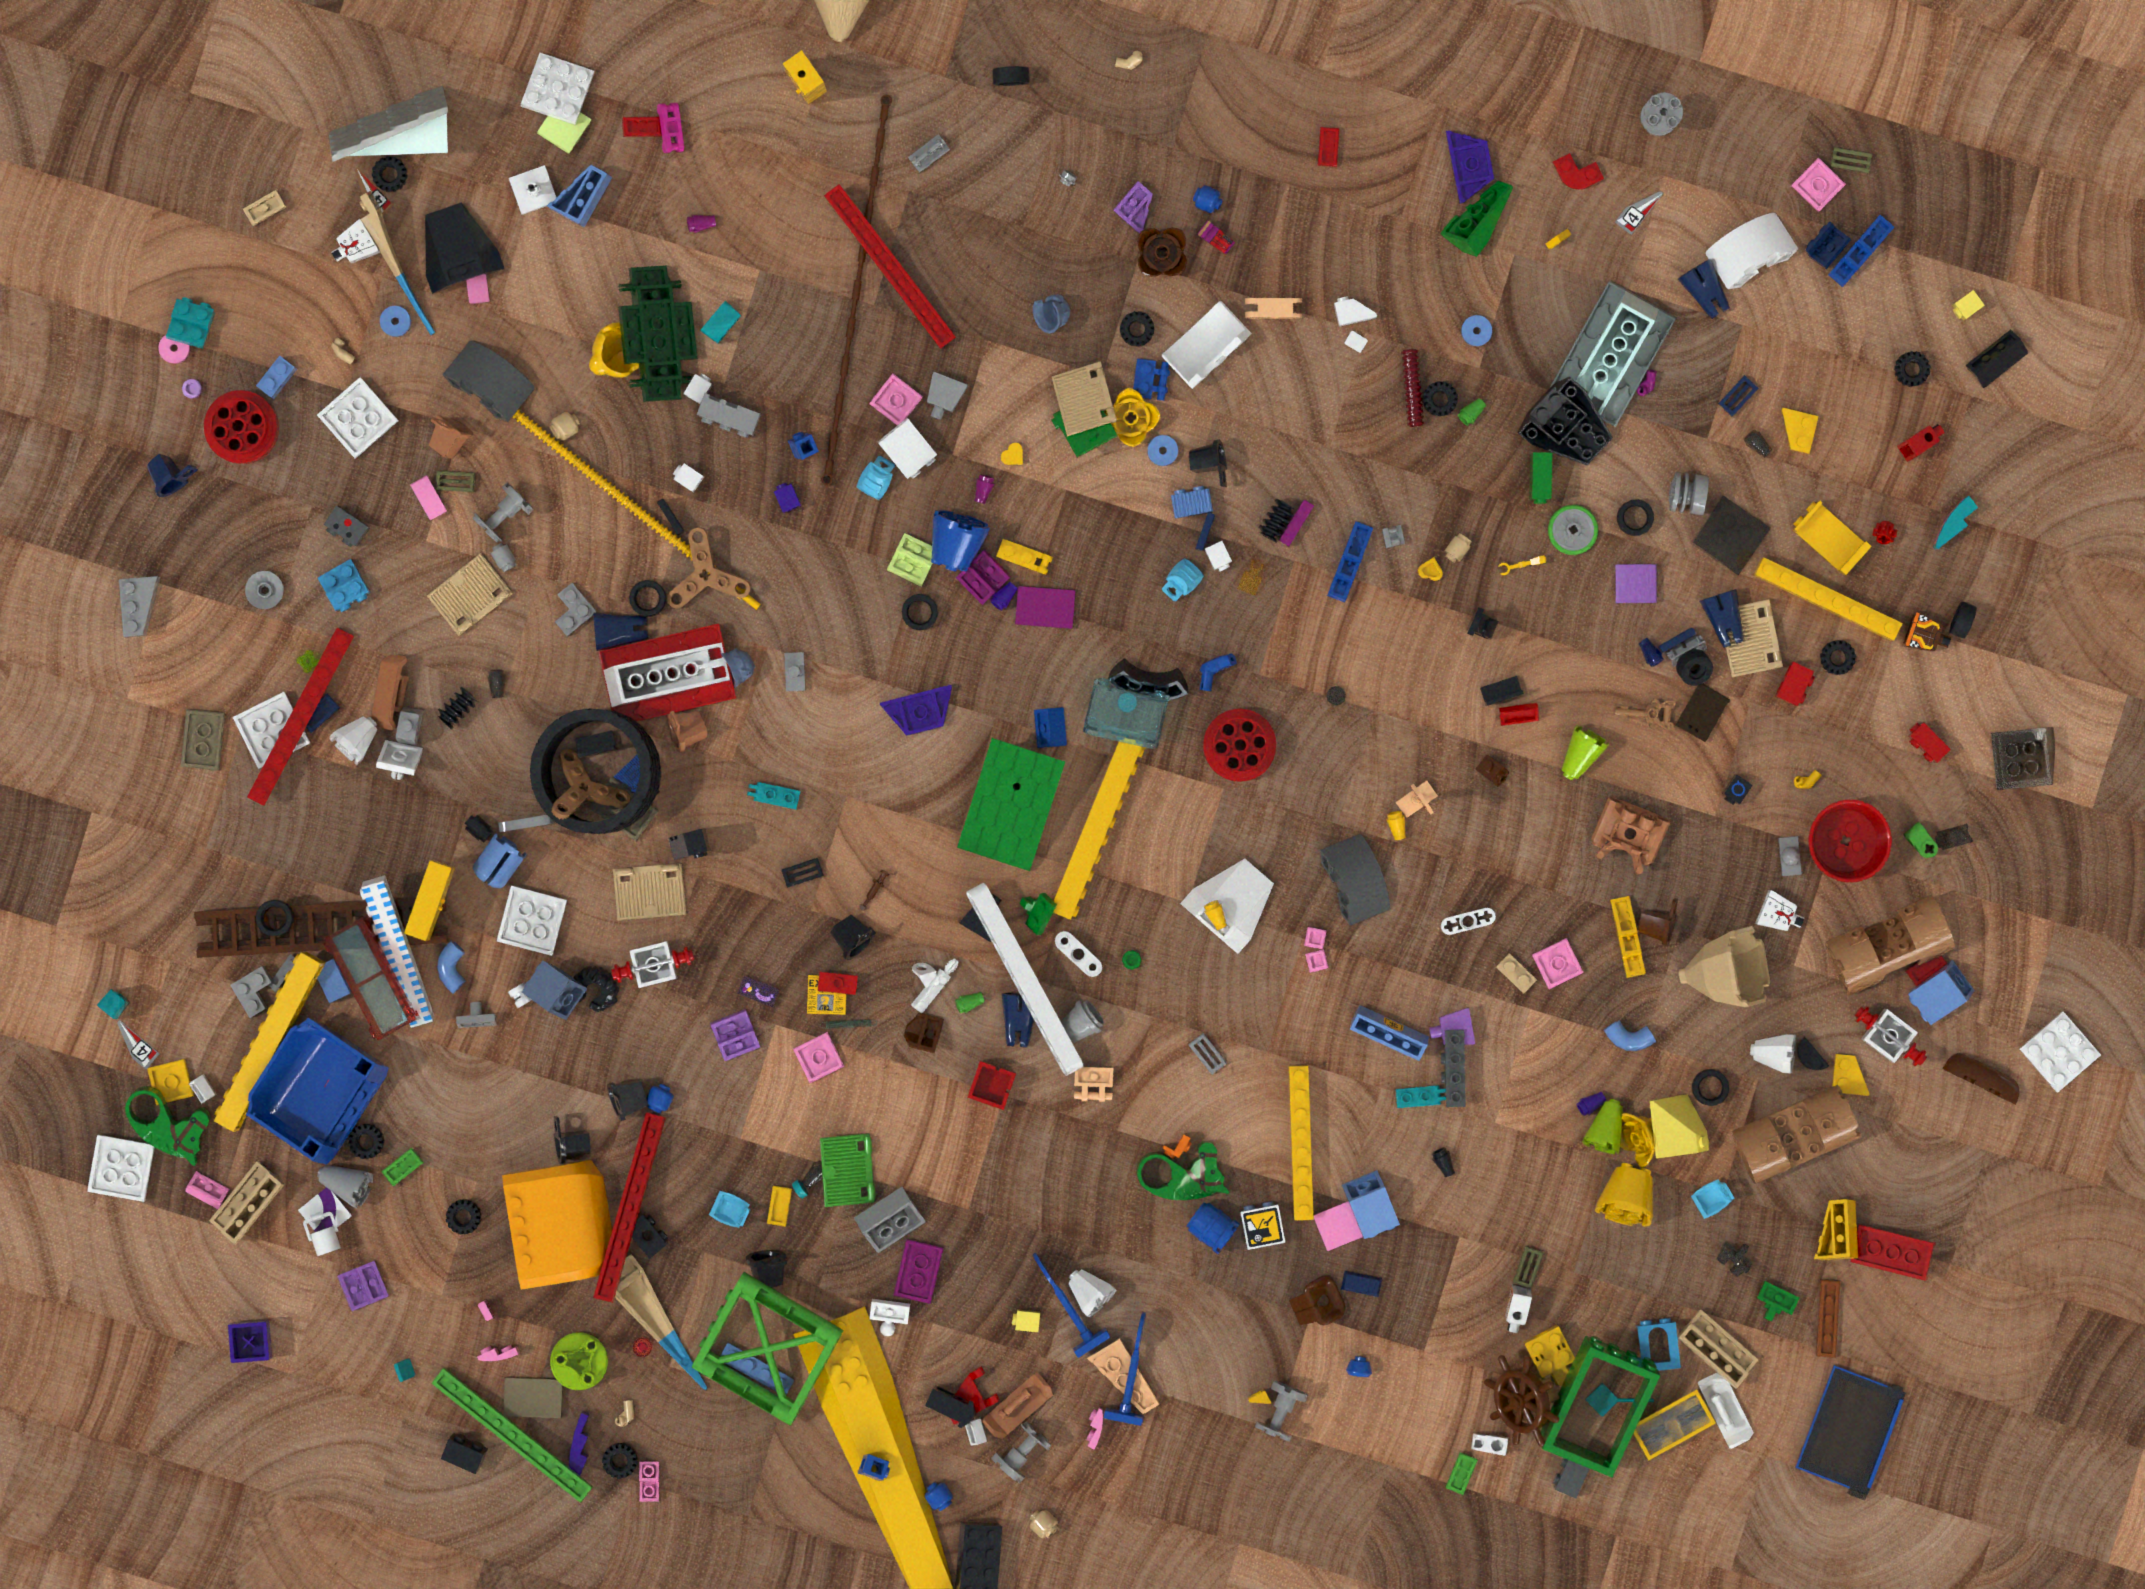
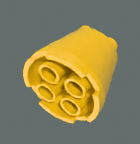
M1622 1163L1621 1167H1616L1597 1201L1595 1212H1602L1605 1214V1219L1619 1224L1632 1226L1633 1224L1642 1223L1644 1227L1650 1226L1653 1219V1177L1651 1176V1171L1645 1168H1640V1170L1633 1168L1628 1163Z

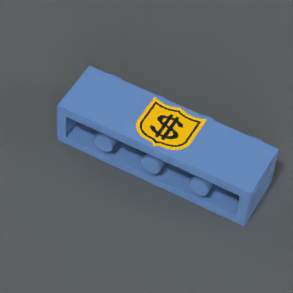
M1359 1005L1350 1025V1030L1420 1061L1428 1045L1429 1036Z

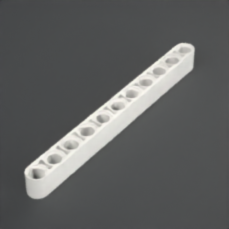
M981 883L966 891L970 903L1062 1072L1068 1076L1082 1068L1081 1058L985 883Z

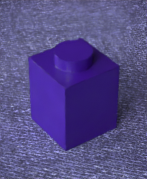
M786 482L776 487L777 490L774 493L783 513L801 506L792 484L788 485Z

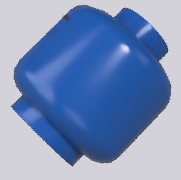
M1207 185L1202 186V188L1198 187L1193 197L1195 207L1207 213H1212L1215 209L1219 210L1223 199L1220 198L1219 190Z
M661 1083L659 1086H652L646 1097L647 1107L658 1113L667 1111L674 1098V1095L669 1092L671 1088Z
M935 1481L927 1487L928 1491L924 1497L933 1510L938 1509L942 1511L952 1504L953 1494L945 1483L937 1484Z

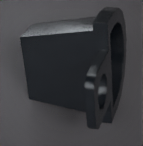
M1220 439L1214 440L1213 444L1189 451L1190 471L1195 473L1218 471L1220 486L1223 488L1227 487L1225 472L1227 470L1226 456Z
M849 915L834 925L831 930V935L842 949L843 957L847 961L855 958L866 949L876 934L872 927L867 928L853 915Z
M640 1080L616 1085L613 1082L607 1084L612 1107L620 1121L626 1120V1116L648 1105Z
M554 1116V1141L559 1164H565L568 1159L589 1154L591 1149L589 1133L585 1130L561 1133L559 1117Z
M762 1250L746 1256V1263L750 1265L754 1278L771 1288L783 1285L784 1265L787 1264L785 1253L776 1250Z

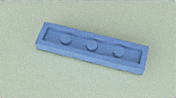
M728 1342L720 1356L743 1350ZM753 1356L726 1363L776 1391L769 1365ZM778 1370L785 1394L787 1395L795 1379Z

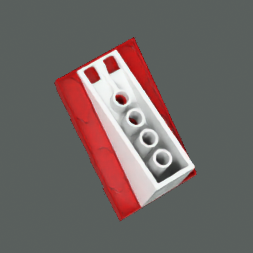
M719 623L599 651L598 655L611 711L624 714L637 722L667 715L671 711L676 713L736 699L729 666L721 656V653H726Z

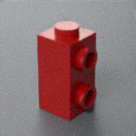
M1917 722L1909 729L1911 732L1908 735L1911 739L1909 742L1916 749L1920 748L1924 752L1923 757L1928 762L1938 763L1951 750L1924 722L1920 724Z

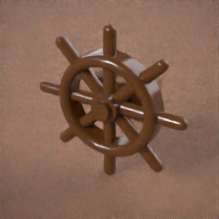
M1500 1355L1498 1361L1504 1373L1496 1382L1491 1379L1484 1380V1384L1494 1390V1402L1497 1411L1490 1414V1419L1496 1420L1501 1418L1513 1430V1445L1520 1443L1521 1433L1527 1434L1532 1432L1538 1445L1543 1447L1545 1440L1539 1429L1546 1424L1547 1420L1553 1423H1558L1560 1420L1557 1415L1550 1412V1404L1560 1399L1554 1383L1550 1378L1542 1380L1541 1377L1539 1378L1530 1371V1356L1524 1357L1522 1368L1511 1369L1505 1356ZM1515 1378L1521 1379L1520 1387ZM1508 1384H1510L1512 1391L1507 1389ZM1534 1412L1536 1413L1535 1419H1534V1417H1533V1415H1532V1413H1534ZM1524 1416L1528 1423L1523 1422Z

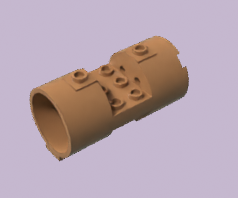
M1932 895L1895 910L1896 917L1887 919L1866 930L1859 926L1825 942L1829 958L1848 996L1882 982L1884 975L1915 961L1918 965H1921L1954 950L1955 943L1950 928Z
M1838 1085L1731 1131L1742 1163L1754 1184L1861 1138L1860 1132L1855 1130L1858 1128V1124L1847 1099L1840 1095L1842 1090Z

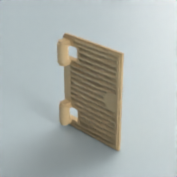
M1101 361L1052 376L1067 436L1117 421ZM1096 371L1097 377L1091 378L1090 372ZM1106 410L1108 416L1102 418L1101 411Z
M480 553L428 594L427 597L456 634L460 636L513 593ZM500 588L502 592L495 597L492 593ZM464 616L466 621L458 625L456 621Z
M1770 600L1739 605L1744 642L1736 644L1732 635L1733 632H1727L1730 637L1731 646L1726 647L1732 677L1783 667ZM1758 608L1764 609L1765 617L1759 618ZM1773 652L1774 662L1769 663L1767 653Z
M682 863L613 869L617 921L686 915ZM676 871V877L667 878L666 872ZM630 875V881L621 882V876Z

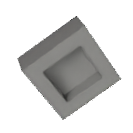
M1401 525L1382 529L1386 548L1405 544Z

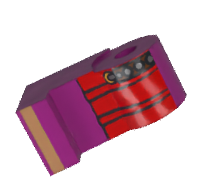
M1207 221L1197 234L1225 255L1235 244L1232 239L1210 221Z

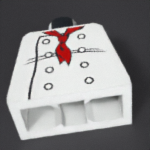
M360 219L336 238L340 247L331 252L337 262L347 257L351 263L380 253Z
M1768 890L1755 924L1788 931L1790 924L1800 928L1804 917L1795 914L1797 905L1776 892Z

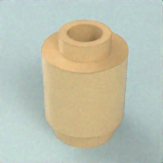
M1460 533L1457 537L1454 536L1444 550L1447 553L1445 557L1453 563L1456 560L1460 562L1469 550L1471 541Z

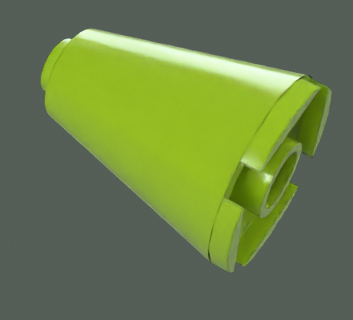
M1576 725L1561 769L1564 772L1563 776L1570 780L1578 779L1609 746V743H1605L1606 740L1589 729L1586 732L1583 731V726Z
M1614 1099L1604 1102L1583 1138L1582 1143L1590 1147V1144H1592L1597 1151L1608 1154H1615L1616 1152L1619 1154L1622 1131L1621 1117L1623 1114L1621 1102Z

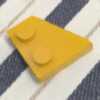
M1782 408L1781 412L1784 418L1790 450L1810 454L1819 416Z
M1835 1054L1832 1087L1838 1085L1842 1093L1869 1096V1091L1856 1057L1853 1055Z

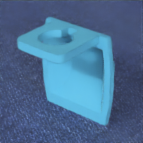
M878 456L874 463L870 462L863 470L858 480L857 488L867 495L880 500L890 485L893 475L891 471L895 464L882 456ZM880 462L885 463L888 467L882 468Z
M1184 558L1170 571L1166 578L1168 582L1164 585L1162 591L1173 601H1177L1182 594L1186 596L1193 591L1204 575L1193 563ZM1168 587H1174L1176 589V595L1172 594L1169 591Z
M1719 1179L1704 1185L1691 1195L1692 1200L1704 1219L1718 1213L1731 1200L1735 1199L1726 1183L1720 1182Z
M719 1191L709 1215L721 1223L739 1228L744 1225L750 1208H748L750 1204L735 1195Z

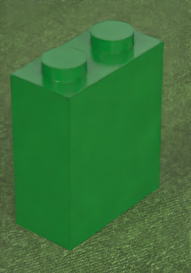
M1533 452L1530 454L1529 500L1534 501V504H1545L1552 499V453Z

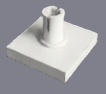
M545 165L509 178L522 215L546 207L557 198Z
M385 740L376 768L392 771L391 777L393 779L396 778L398 772L397 780H401L404 774L414 776L423 748Z

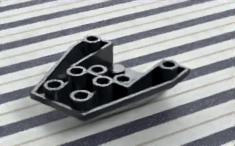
M462 202L425 215L426 278L432 294L451 288V285L483 274L489 275L505 269L498 249Z
M1570 376L1554 383L1528 411L1518 430V434L1530 444L1584 465H1588L1613 438L1585 389Z

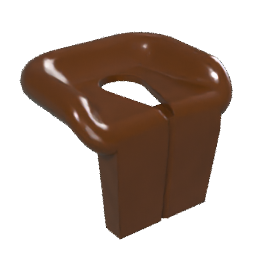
M1323 1275L1305 1286L1303 1294L1289 1300L1300 1325L1314 1322L1320 1325H1329L1340 1319L1345 1313V1303L1335 1281L1327 1275ZM1322 1295H1326L1329 1300L1328 1305L1318 1307L1317 1301Z

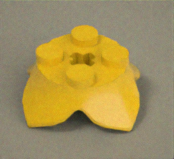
M1127 388L1116 397L1113 407L1117 421L1111 423L1121 442L1134 447L1142 443L1147 432L1157 425L1160 413L1156 406L1145 402L1138 391ZM1129 413H1133V416H1136L1133 423L1125 420Z
M1623 1113L1621 1119L1625 1124L1622 1126L1620 1147L1627 1151H1635L1637 1164L1640 1168H1644L1650 1163L1655 1152L1652 1118L1648 1119L1643 1116L1638 1117L1629 1113Z

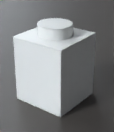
M702 373L700 376L695 374L683 394L701 404L704 393L708 394L713 386L710 383L711 379Z
M685 463L682 466L678 465L673 473L675 475L674 480L693 493L704 478V476Z
M1223 541L1204 549L1214 570L1219 569L1220 572L1230 567L1229 563L1232 560Z

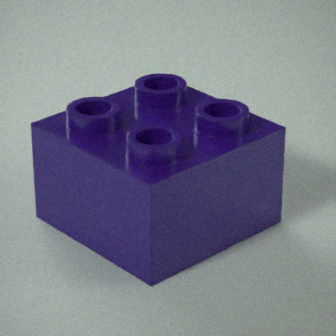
M269 1320L228 1324L231 1363L272 1359Z

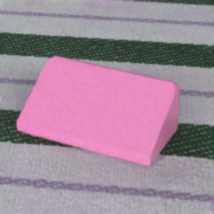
M486 274L466 280L470 304L490 302Z
M197 1171L186 1188L187 1193L216 1209L220 1208L230 1191L227 1187Z

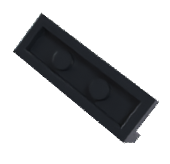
M2010 329L1966 364V367L1978 379L1980 385L1985 388L2027 355L2028 351L2021 338Z

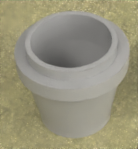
M1083 999L1075 1003L1076 1006L1060 1021L1073 1043L1094 1033L1098 1034L1104 1029V1021L1100 1013L1092 1003Z

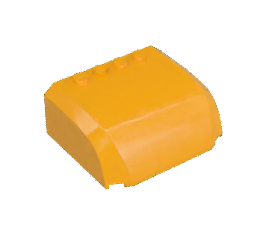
M588 1159L539 1167L502 1175L521 1290L599 1276L611 1237L612 1225L604 1176L592 1160Z

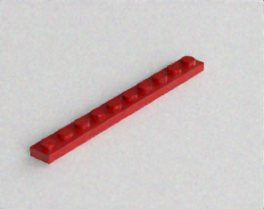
M838 184L824 195L826 200L937 346L941 349L956 338L841 185Z
M336 628L247 798L265 806L353 640V635Z
M650 1113L645 1114L593 1296L595 1299L610 1303L614 1302L665 1123V1117Z

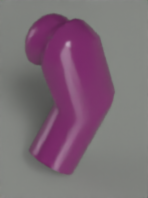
M1647 370L1646 380L1640 383L1637 388L1638 395L1645 396L1654 389L1657 371Z

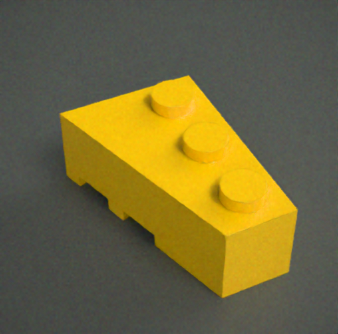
M1829 1200L1823 1222L1822 1235L1818 1241L1820 1242L1817 1254L1815 1253L1814 1259L1837 1260L1858 1258L1855 1200Z

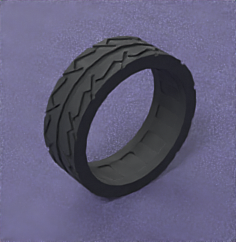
M589 708L567 713L561 716L559 720L556 719L545 729L538 739V743H536L531 756L530 779L537 802L548 817L556 823L575 832L606 834L627 828L645 815L653 804V800H655L660 787L661 765L654 741L643 726L619 712ZM603 721L620 729L635 747L640 763L639 783L631 801L618 814L606 820L591 822L581 819L574 814H571L564 820L556 818L551 811L554 802L559 798L552 783L551 769L553 757L559 744L571 731L586 723ZM558 807L561 812H566L565 808Z

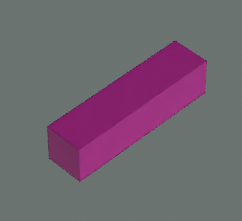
M1303 500L1280 537L1279 541L1288 547L1290 546L1314 505Z

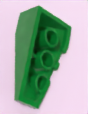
M1497 181L1480 195V200L1474 205L1469 204L1465 207L1467 210L1459 217L1457 215L1454 216L1440 234L1462 252L1477 257L1488 243L1513 186Z

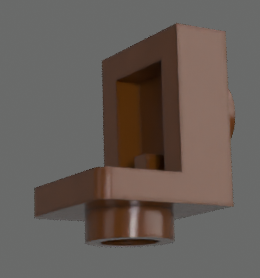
M1486 755L1475 769L1497 787L1506 781L1509 771L1489 755Z

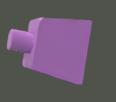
M1468 1007L1439 1017L1440 1026L1429 1027L1431 1039L1442 1037L1444 1045L1445 1030H1464V1044H1475Z

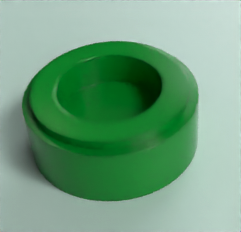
M1134 950L1127 951L1122 957L1123 965L1130 970L1138 968L1141 964L1140 954Z

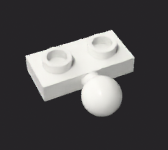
M872 1299L870 1319L885 1321L881 1324L880 1331L884 1336H891L895 1332V1325L892 1322L908 1324L910 1304Z

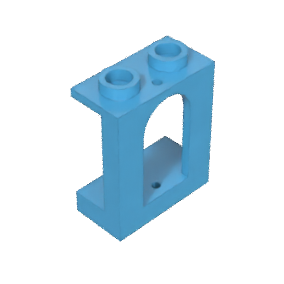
M1662 1318L1656 1323H1652V1320L1640 1321V1324L1636 1325L1640 1358L1644 1359V1357L1651 1359L1649 1333L1653 1328L1660 1327L1667 1333L1670 1360L1654 1361V1364H1656L1658 1371L1681 1368L1676 1322L1671 1321V1318Z

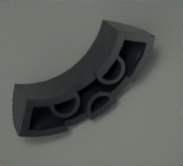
M1124 658L1113 667L1108 677V680L1119 690L1138 696L1137 698L1142 700L1165 699V701L1188 694L1186 680L1179 668L1161 673L1148 672L1135 667Z

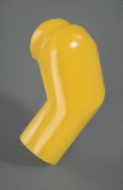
M1814 770L1809 777L1796 776L1793 781L1794 786L1799 789H1811L1822 775Z

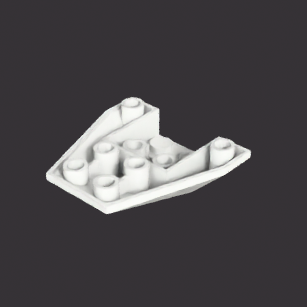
M1243 859L1192 889L1180 904L1238 954L1251 940L1274 883L1249 861ZM1214 900H1218L1222 904L1227 924L1226 927L1220 930H1216V927H1214L1204 912V905Z

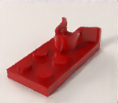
M1864 1225L1858 1226V1258H1853L1850 1262L1924 1281L1928 1280L1927 1274L1936 1242L1924 1241Z

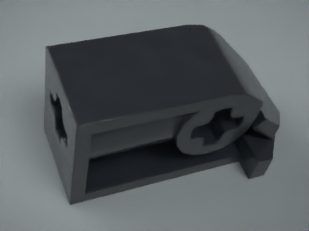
M1478 607L1467 627V634L1471 636L1476 634L1491 640L1499 621L1483 614L1484 609Z
M937 1385L932 1389L925 1404L926 1407L960 1422L959 1428L973 1422L976 1416L974 1401H967Z

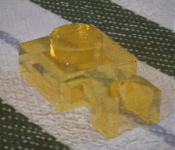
M1252 560L1250 564V573L1244 571L1237 588L1253 596L1256 595L1262 580L1257 574L1264 566L1261 563L1260 568L1255 569L1253 567L1255 560Z

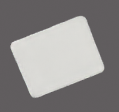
M1351 331L1344 343L1361 353L1368 340Z

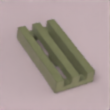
M1834 147L1830 167L1869 173L1872 154ZM1837 153L1864 157L1867 159L1865 161L1836 155ZM1840 160L1863 164L1865 168L1837 164L1835 161Z
M436 471L435 490L474 492L475 473ZM440 475L471 478L470 480L440 479ZM440 483L470 484V488L440 486Z
M1525 1246L1513 1283L1531 1289L1544 1252ZM1529 1251L1531 1252V1254L1526 1265L1522 1280L1519 1281L1518 1279L1522 1267L1524 1265L1527 1253ZM1537 1254L1538 1257L1529 1283H1525L1534 1255Z

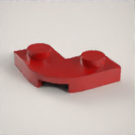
M1570 153L1552 162L1563 184L1572 189L1583 190L1604 180L1596 162L1578 170Z

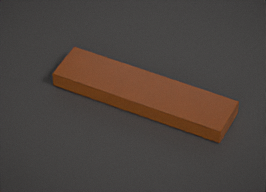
M1820 1279L1817 1357L1836 1358L1840 1281Z

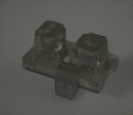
M1967 823L1938 831L1937 837H1935L1938 848H1942V850L1973 842L1968 832Z
M1725 1241L1716 1258L1723 1265L1729 1259L1735 1263L1730 1268V1271L1736 1277L1743 1272L1747 1273L1752 1265L1743 1256L1749 1247L1745 1243L1736 1250Z

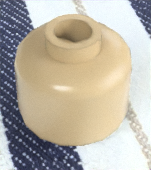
M563 412L552 419L550 429L557 439L566 440L578 433V425L580 423L575 414L571 415L568 412Z
M1037 1510L1030 1517V1528L1040 1538H1050L1058 1529L1057 1519L1047 1510H1042L1041 1512Z

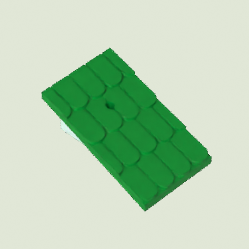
M992 738L957 848L1030 871L1065 761ZM1015 783H1019L1021 785V788L1019 790H1015L1013 788V785Z

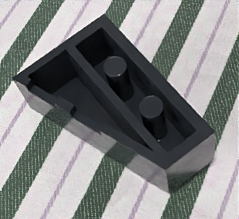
M705 828L668 838L674 860L692 855L695 859L707 856V851H711Z

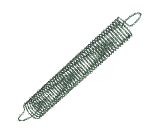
M871 1020L826 1021L825 1023L826 1029H829L827 1027L828 1022L845 1028L859 1027V1021L871 1024Z

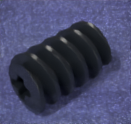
M1275 499V503L1278 506H1271L1274 513L1267 512V516L1270 519L1262 520L1266 526L1259 525L1258 527L1261 530L1260 534L1275 543L1278 541L1274 536L1282 535L1279 529H1286L1282 523H1289L1290 521L1287 516L1293 517L1294 514L1291 512V509L1295 510L1279 499Z
M460 687L462 694L454 693L456 700L449 698L451 705L443 704L446 709L445 711L440 708L438 709L440 714L438 717L451 730L454 728L452 722L458 724L457 717L463 719V711L469 713L468 706L474 708V701L478 702L463 687Z

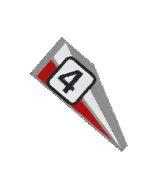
M1661 191L1626 207L1615 223L1632 235L1663 193Z
M119 1020L117 1024L131 1057L144 1069H147L159 1053Z

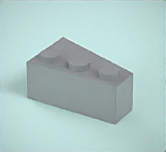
M704 393L697 415L702 418L701 422L709 425L715 422L720 424L719 428L729 432L731 429L737 430L738 435L746 438L749 435L754 436L761 416L760 413L729 403L723 399L715 398L707 393Z
M161 577L119 579L123 637L147 635Z

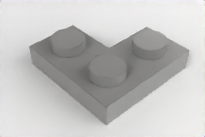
M573 583L558 594L569 610L557 619L555 623L567 637L590 619L594 612H597Z
M261 966L230 985L249 1018L267 1009L265 1002L258 992L273 983L265 966Z

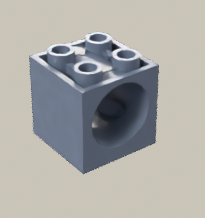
M543 960L536 967L531 979L526 982L522 993L548 1012L567 1020L587 988L560 968Z

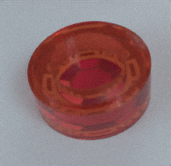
M638 1338L633 1344V1351L639 1357H646L652 1351V1343L647 1338Z

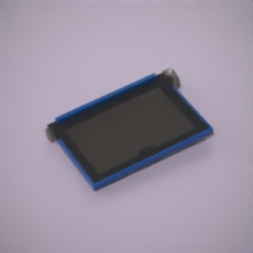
M1833 1365L1795 1468L1849 1488L1847 1494L1866 1500L1906 1393L1902 1391L1903 1387L1892 1384L1890 1387Z

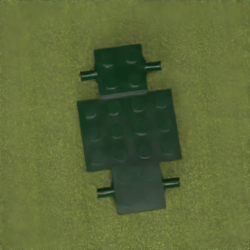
M667 265L628 268L629 283L619 284L618 286L620 292L630 291L632 296V305L618 307L624 364L641 363L639 364L640 378L630 379L629 383L636 384H629L630 388H641L643 402L681 399V384L690 383L691 380L685 379L692 378L691 375L682 376L680 361L698 359L692 302L674 303L672 288H681L682 284H680L681 280L670 281Z

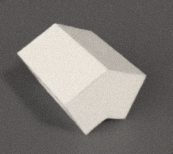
M204 1074L189 1083L201 1104L217 1095Z
M981 1417L975 1418L973 1422L965 1425L971 1446L987 1442Z

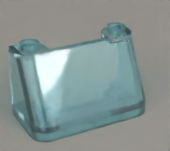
M1095 679L1083 732L1146 748H1158L1170 696L1166 695L1163 691H1155V693H1151L1148 696L1112 688L1113 685L1109 683L1108 679Z

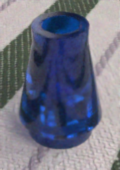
M1648 638L1639 643L1645 661L1651 668L1664 660L1662 657L1663 653Z

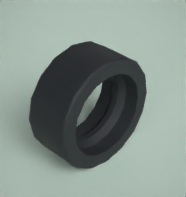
M1009 66L998 67L992 70L994 85L1014 86L1029 83L1028 67Z
M1639 499L1624 503L1617 513V523L1620 529L1625 534L1631 536H1640L1646 533L1654 522V512L1651 506ZM1634 506L1642 508L1647 515L1646 523L1639 529L1628 527L1624 521L1625 512Z
M640 581L631 589L629 595L630 605L639 615L646 617L655 616L665 607L666 593L663 587L655 581ZM644 587L654 588L659 594V602L653 609H643L637 603V594Z
M912 595L903 604L902 618L906 625L912 629L926 630L933 626L937 620V605L927 595ZM916 601H924L931 608V616L925 623H915L909 617V607Z
M281 900L264 902L256 913L258 928L269 936L285 934L290 930L294 921L291 907ZM270 907H279L286 914V922L279 929H271L264 922V914Z
M1713 1069L1703 1070L1693 1079L1692 1093L1700 1103L1715 1106L1722 1103L1728 1096L1729 1082L1725 1075ZM1708 1076L1716 1077L1722 1085L1721 1093L1713 1099L1702 1096L1699 1089L1700 1082Z

